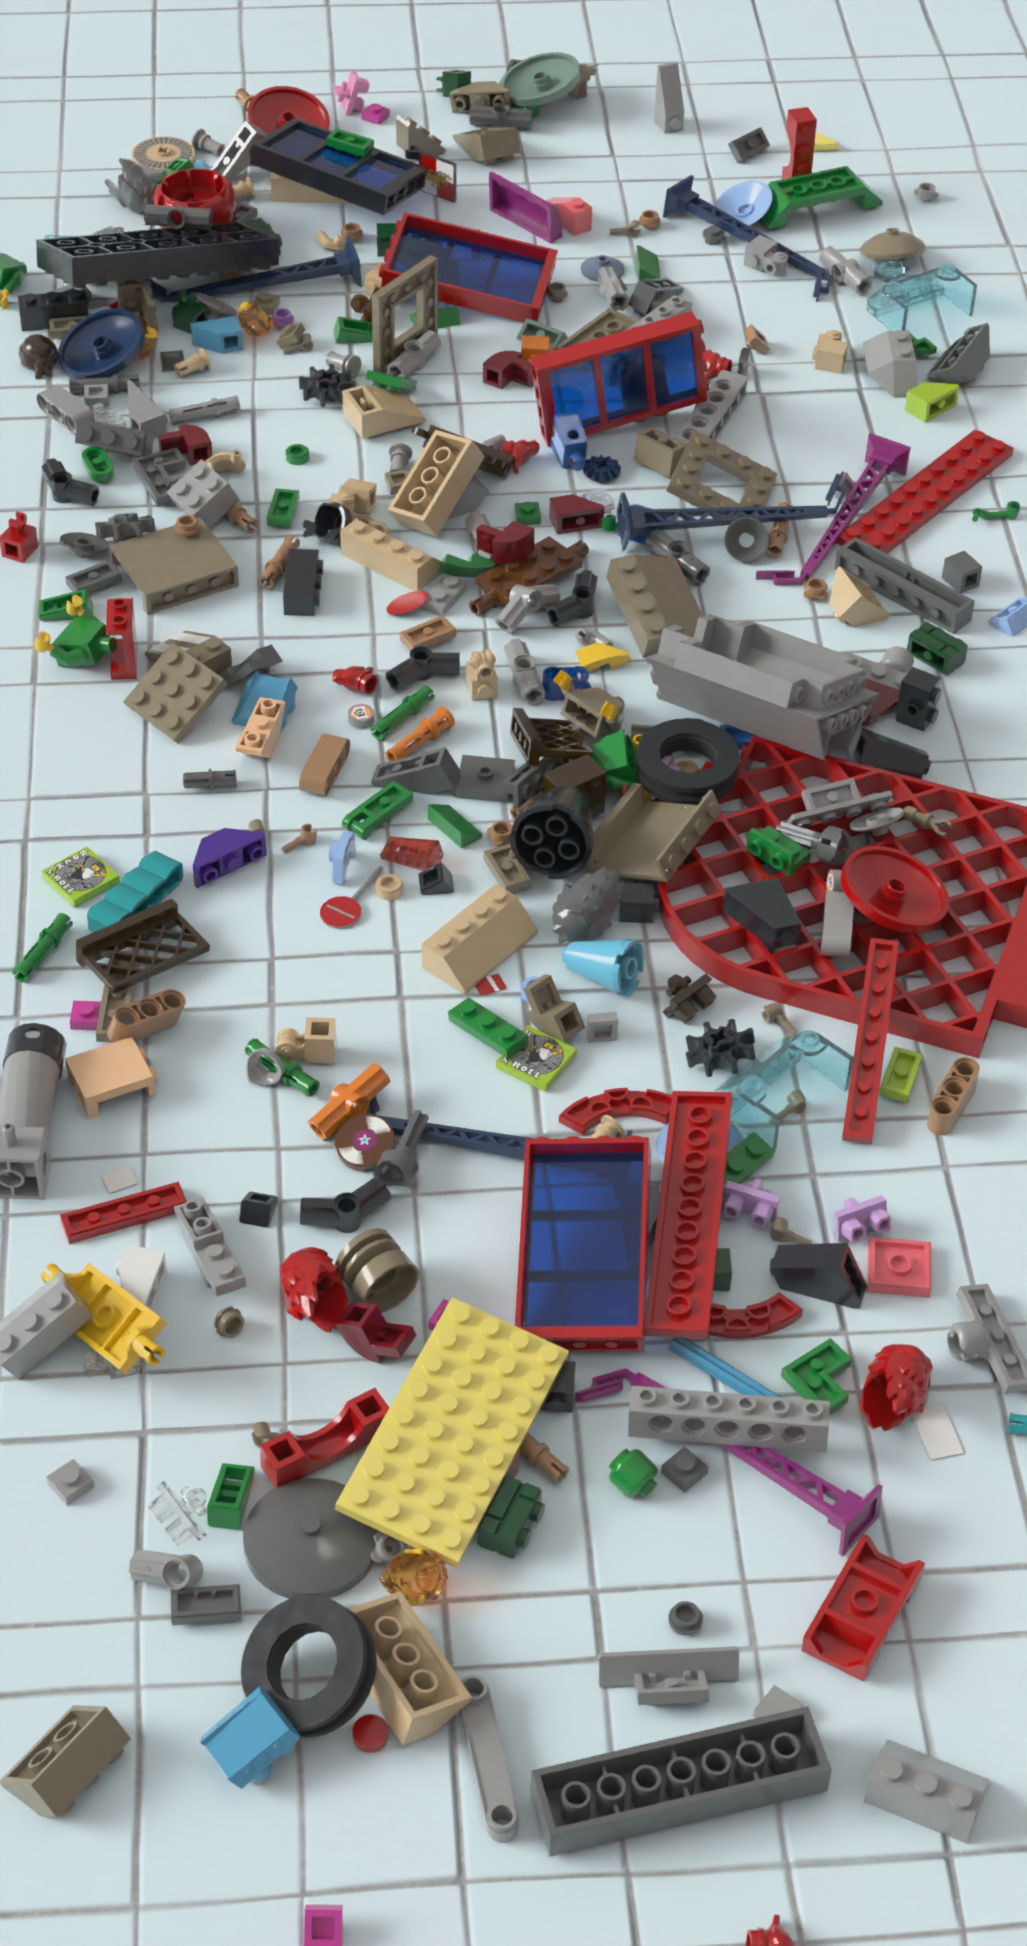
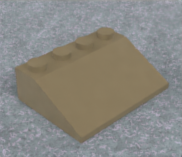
M631 554L610 560L606 578L642 657L658 653L663 628L672 625L684 627L683 634L694 638L698 617L703 615L676 558Z

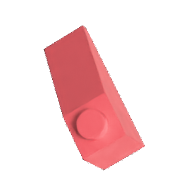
M553 197L545 200L555 206L559 213L562 227L573 236L591 230L592 206L580 197Z

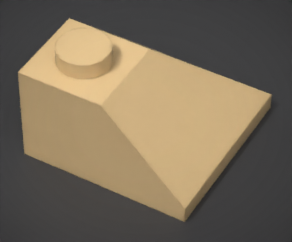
M841 566L836 569L830 604L835 609L833 612L834 616L840 622L845 623L847 621L852 626L857 627L886 620L890 616L866 584Z

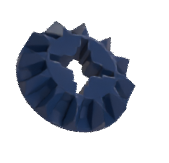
M602 455L600 457L591 456V459L585 460L586 466L583 468V474L588 479L597 482L612 481L621 472L618 460L611 459V456L603 457Z

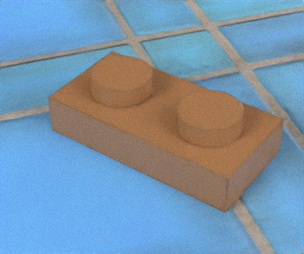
M443 615L400 632V641L410 651L419 646L429 648L456 637V628Z

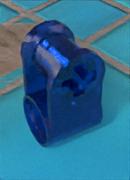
M552 666L543 671L542 685L545 690L544 699L565 700L561 687L553 681L560 670H563L573 678L571 683L575 689L592 688L588 682V670L583 666Z

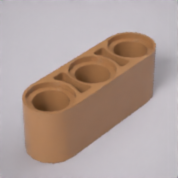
M325 733L321 735L302 770L299 780L300 791L322 796L329 794L348 758L350 739Z
M167 989L116 1009L107 1029V1036L112 1042L133 1037L134 1041L171 1028L177 1024L186 1004V999L181 992Z
M961 1057L954 1061L931 1101L927 1126L932 1133L947 1135L953 1131L976 1089L980 1069L976 1060L969 1057Z

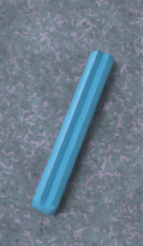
M674 1337L672 1339L670 1351L738 1393L781 1397L687 1338Z

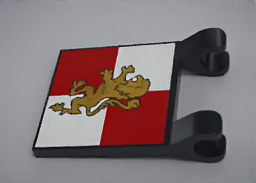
M411 145L410 150L406 149L405 157L407 159L419 160V165L427 167L425 187L420 191L455 203L457 163L421 151L416 145Z

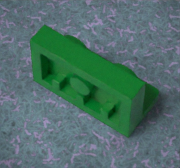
M767 826L761 832L755 828L748 832L747 850L788 876H791L811 859V851L770 826Z

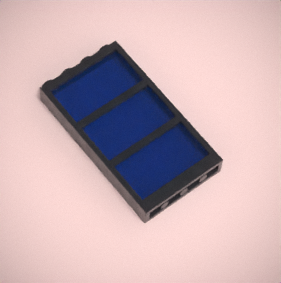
M293 118L252 143L249 150L251 165L383 216L425 187L427 167L377 148H373L365 157L337 150L326 144V137L332 131L298 118Z

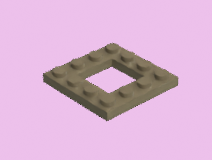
M431 255L372 294L373 371L386 373L387 366L404 352V344L406 342L417 340L429 330L436 332L438 336V258ZM416 293V324L395 338L394 308Z
M693 430L666 491L697 508L765 507L778 473L758 464L747 456L739 454L728 446L718 443L707 435ZM705 462L747 482L739 503L697 482Z

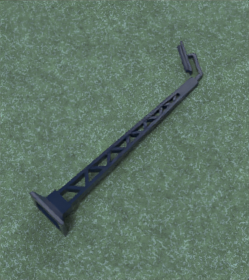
M693 175L683 179L666 191L663 211L664 218L679 210L683 213L689 212L748 243L758 235L769 238L699 198V194L692 191ZM778 243L777 252L786 253L788 255V263L819 278L816 279L813 292L816 302H818L819 293L828 294L832 275L826 273L824 268ZM822 278L827 280L826 287H821Z
M348 236L345 251L334 253L332 257L187 288L186 295L188 297L192 292H195V294L202 293L208 296H215L337 274L340 277L351 275L357 285L362 287L360 259L351 237ZM150 278L149 281L145 282L146 286L151 288L152 297L161 302H179L177 294L181 290L169 292L170 295H166L167 289Z
M844 471L841 474L837 473L825 497L828 503L823 506L643 509V506L631 507L626 494L621 492L616 513L622 551L626 550L632 536L644 535L645 532L656 529L663 531L726 526L742 517H752L761 523L827 518L828 515L837 513L846 493L845 488L838 486ZM835 492H841L835 508H827ZM693 516H701V517L697 520V519H695ZM662 517H672V518L667 522V521H666L664 518H662ZM678 517H681L682 519H684V521H676V520L678 519ZM645 518H651L655 522L645 523Z
M375 1096L369 1101L373 1115L380 1111L378 1100ZM379 1116L391 1125L394 1134L403 1135L409 1120ZM427 1123L420 1139L524 1160L526 1139L535 1138ZM628 1130L624 1138L633 1135V1130ZM632 1163L544 1165L596 1175V1179L611 1181L615 1201L620 1203L622 1186L626 1184Z

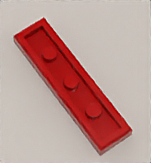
M178 1181L60 1214V1219L68 1243L71 1244L174 1215V1206L186 1203L187 1201Z

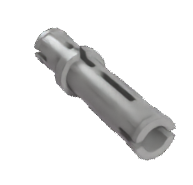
M237 395L218 400L217 398H212L208 402L169 409V416L172 424L211 415L218 417L221 413L240 410V402Z

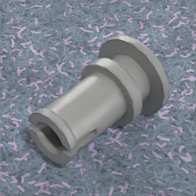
M198 129L192 137L191 145L195 149L207 150L217 157H220L225 150L224 145L211 139V136L206 134L204 129Z
M330 351L326 356L333 359V361L325 359L328 366L329 364H334L335 368L340 369L341 372L351 370L352 378L356 377L361 370L362 362L357 355L343 356Z
M395 443L390 447L391 468L389 472L405 470V466L412 457L411 447L404 443Z

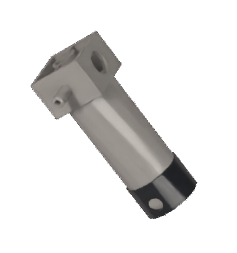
M22 1024L14 1028L8 1037L0 1083V1198L45 1200L50 1173L47 1141L58 1082L61 1078L67 1047L64 1036L56 1029L45 1024Z

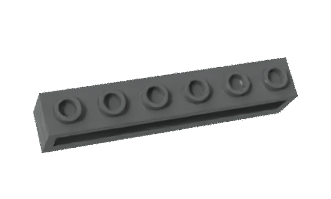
M854 537L837 550L834 570L841 566L866 584L871 590L952 634H955L972 620L975 602L973 599L868 543Z

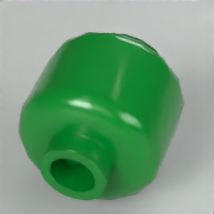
M627 1448L624 1449L608 1466L611 1469L609 1480L627 1498H635L639 1494L645 1498L657 1486L654 1478L658 1473V1468L639 1449L631 1451Z

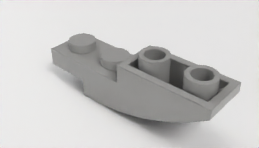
M204 1198L189 1200L186 1203L174 1206L175 1214L185 1240L208 1288L212 1287L216 1296H220L247 1287L245 1276L226 1245L223 1231Z

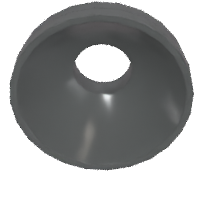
M742 517L733 521L728 526L724 536V544L726 550L734 559L742 562H751L757 560L765 553L769 544V535L766 527L759 520L752 517ZM745 532L752 534L754 543L750 547L741 546L739 543L741 534Z

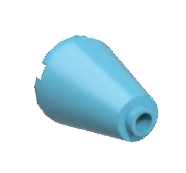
M633 939L571 942L565 947L562 960L568 970L618 995L629 996L633 994L640 981L636 980L638 971L643 972L645 954L642 944L636 943L637 941Z

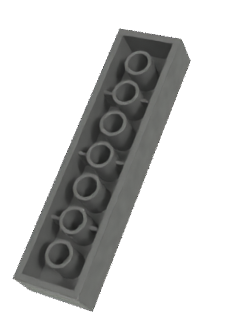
M807 1706L531 1770L530 1793L549 1857L825 1792L828 1791L832 1769L811 1712Z

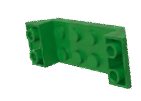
M848 166L771 181L768 186L772 191V202L767 212L759 220L768 230H775L779 227L787 226L789 210H798L799 208L836 202L846 198H854L863 209H872L873 207L882 206L883 201Z

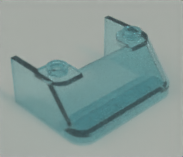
M945 264L941 267L886 284L868 298L866 309L890 331L906 329L908 306L944 295L970 317L974 311L977 284L954 265Z
M802 1031L774 1041L760 1052L755 1060H750L738 1070L737 1074H733L713 1091L732 1092L731 1123L748 1135L754 1131L774 1150L777 1148L780 1117L760 1102L766 1097L767 1087L790 1068L801 1061L842 1090L846 1091L849 1089L853 1056L815 1031Z

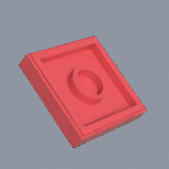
M869 1237L867 1292L930 1298L931 1242Z

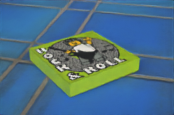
M88 847L42 870V878L73 907L120 883L119 875Z
M527 1025L523 1032L528 1035L529 1043L509 1058L501 1055L496 1060V1068L546 1092L577 1056V1049Z

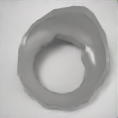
M260 1048L250 1054L246 1065V1075L250 1083L269 1086L277 1083L282 1078L285 1071L284 1064L276 1053L267 1048ZM261 1055H266L274 1061L277 1067L276 1073L268 1072L261 1065Z

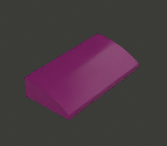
M492 171L489 173V199L492 212L550 244L563 237L560 216L553 204Z

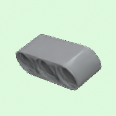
M55 385L36 395L40 409L73 434L76 433L78 419L95 420L93 411L60 385Z
M826 890L820 951L822 956L849 958L854 905L847 898L845 892Z

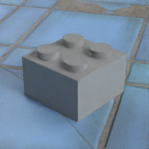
M202 459L166 492L185 515L201 518L209 529L240 501L230 485Z

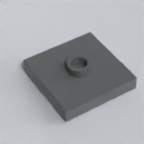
M462 755L461 771L457 779L455 797L508 802L510 794L502 792V782L514 773L515 760Z

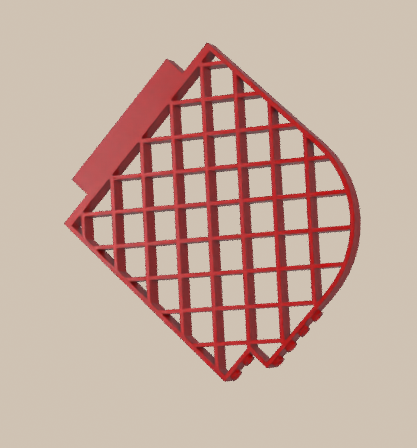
M752 736L748 746L744 745L742 748L735 786L726 796L717 800L718 804L740 798L748 809L725 816L721 812L683 861L685 865L679 866L668 882L657 881V895L660 898L659 914L665 929L680 951L705 973L739 991L858 1025L862 1000L857 999L853 992L864 987L870 938L885 940L897 938L906 951L899 953L897 956L887 1033L979 1058L993 1019L1027 1028V870L1018 860L1027 857V806L826 755L825 759L822 760L771 740ZM706 761L702 770H697V772L707 770L714 764ZM753 761L765 763L767 766L749 772ZM815 776L827 779L829 783L854 778L860 797L891 790L894 801L888 802L887 806L883 809H904L907 806H912L923 814L942 809L954 812L958 816V818L949 820L954 828L951 829L947 825L943 827L938 826L941 829L940 832H945L948 838H942L932 829L926 830L921 828V824L914 822L912 824L917 831L895 837L889 828L887 833L879 836H873L872 831L868 832L876 842L869 846L890 847L910 855L933 849L942 861L927 866L938 875L943 883L957 879L966 892L949 897V909L939 924L949 938L927 945L917 933L899 932L876 922L858 926L853 920L850 952H854L863 965L838 973L829 960L834 957L820 955L822 938L814 940L805 927L823 922L829 870H842L844 864L831 865L822 861L814 863L808 861L791 876L782 872L768 877L760 866L767 862L749 852L747 846L738 835L749 832L752 828L765 829L767 826L776 830L777 825H780L781 821L788 820L793 814L807 811L801 796L802 791L807 789L800 781L802 779ZM782 786L789 795L766 803L759 792ZM871 809L864 810L859 815L847 818L845 815L826 824H822L821 821L815 822L806 829L823 833L828 826H835L844 829L852 837L865 832L851 830L850 823L856 818L873 811ZM902 816V817H901L898 821H896L895 823L900 822V821H903V820H906V819ZM1007 826L1019 829L1023 835L1002 841L993 829ZM974 836L983 847L961 854L952 842ZM720 840L728 852L703 859L696 850V847ZM800 844L801 846H803L804 848H806V849H808V850L813 849L812 847H808V846H805V845ZM839 846L837 851L843 852L844 847ZM998 866L1008 878L986 885L977 872ZM742 871L750 883L778 877L786 894L807 888L816 901L794 907L802 923L799 944H795L796 947L770 954L759 938L724 912V888L717 878ZM699 884L707 895L672 907L667 894ZM1022 897L1015 918L1011 917L1001 903ZM981 910L991 924L969 931L959 917ZM721 915L730 928L696 938L685 926ZM1006 942L999 962L995 964L984 949ZM744 947L752 961L739 965L720 954ZM964 956L974 970L951 978L940 963ZM811 966L820 979L807 984L790 981L785 973ZM921 970L931 985L907 992L897 977ZM988 989L981 1011L978 1012L966 996ZM946 1003L957 1018L942 1023L927 1019L922 1010Z

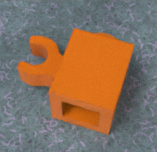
M522 335V359L530 362V357L554 351V346H549L550 337Z

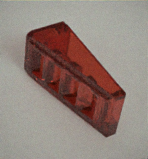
M391 836L380 854L381 859L421 871L440 863L444 856L439 840Z

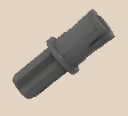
M208 769V772L183 773L184 788L209 787L210 790L213 787H237L236 770L212 771V769Z

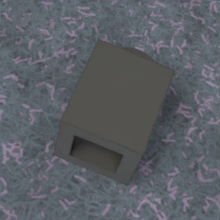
M962 551L944 559L942 578L956 591L963 593L980 585L983 566L966 551Z

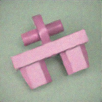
M350 71L347 82L342 81L341 86L337 85L333 90L338 96L337 101L345 108L346 115H352L353 111H362L364 100L362 97H357L358 92L367 93L370 86L367 79L359 77L357 72Z

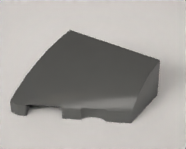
M268 645L256 649L241 664L226 668L219 676L229 685L249 677L255 670L261 672L278 665L283 660L273 645Z

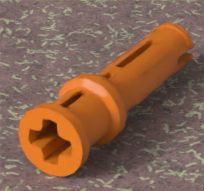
M439 707L429 719L425 718L420 722L418 729L406 736L391 749H388L386 751L387 759L393 761L405 758L426 741L436 740L443 730L450 729L455 725L453 715L448 709Z

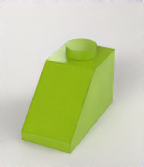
M923 382L907 391L905 410L923 422H927L957 405L960 386L957 384Z

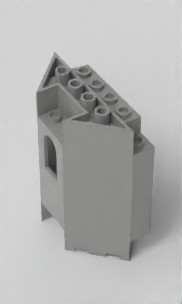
M712 614L698 617L694 638L683 634L684 627L678 625L663 628L658 653L645 657L647 663L653 667L650 675L653 684L658 685L656 692L658 699L822 760L825 759L828 745L844 751L847 750L879 693L865 688L866 678L864 676L866 669L856 666L857 658L750 620L734 623Z

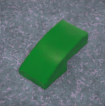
M446 554L440 563L438 572L457 577L474 578L493 568L496 562L476 554H472L468 561Z

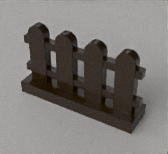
M430 425L428 431L418 427H412L411 433L425 439L422 446L424 448L435 430L462 437ZM473 441L485 456L478 468L507 479L515 456Z

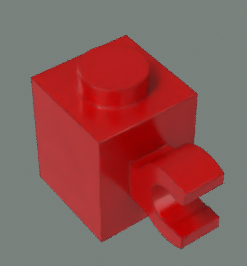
M17 511L16 520L10 518L8 522L9 527L0 536L2 557L24 563L38 548L36 527L26 524L27 515L25 513Z

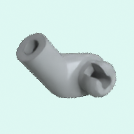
M138 163L154 181H158L164 176L163 169L152 170L145 164Z
M503 434L483 441V444L497 449L502 447L506 438Z
M580 628L576 631L575 637L577 642L583 646L603 643L613 647V642L595 629Z

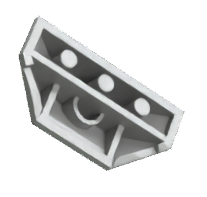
M909 330L885 331L862 343L868 375L881 387L888 390L891 396L906 397L907 391L917 386L916 357Z

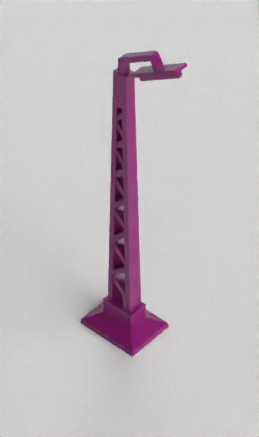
M869 433L864 461L868 465L802 568L800 578H794L795 570L756 571L755 579L773 580L774 585H802L806 579L809 580L837 543L840 534L851 524L887 474L890 475L891 472L904 476L907 474L911 447Z
M625 1368L592 1378L591 1388L575 1392V1402H585L620 1392L623 1389V1379L621 1378L631 1381L630 1386L666 1387L640 1372L634 1374ZM718 1444L828 1518L827 1523L841 1531L839 1554L842 1557L879 1518L882 1485L878 1484L865 1496L860 1497L849 1489L846 1492L840 1490L770 1448ZM775 1468H781L782 1473ZM790 1474L798 1479L792 1480ZM807 1489H816V1495ZM823 1494L836 1501V1503L832 1506L824 1501Z

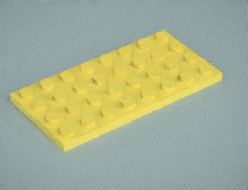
M452 1297L337 1500L335 1510L414 1548H421L424 1553L457 1568L562 1369L569 1350Z

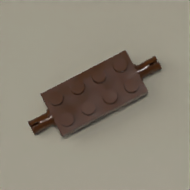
M548 536L537 542L535 549L524 559L513 563H500L476 576V585L482 588L485 594L469 602L470 611L479 616L492 607L497 608L502 604L507 606L510 602V591L517 584L524 586L547 585L566 577L583 567V559L581 557L589 553L588 545L579 540L577 543L566 548Z

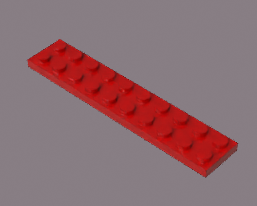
M974 429L844 529L838 537L836 544L842 547L856 537L888 554L1013 455L1014 447Z
M672 1091L644 1322L645 1336L709 1339L733 1105L732 1092Z

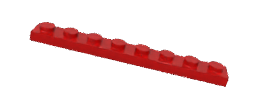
M870 938L842 1134L843 1141L872 1144L899 941Z

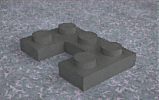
M178 448L132 458L133 468L155 504L160 506L172 503V499L166 492L182 477L170 479L167 473L186 468L185 459Z

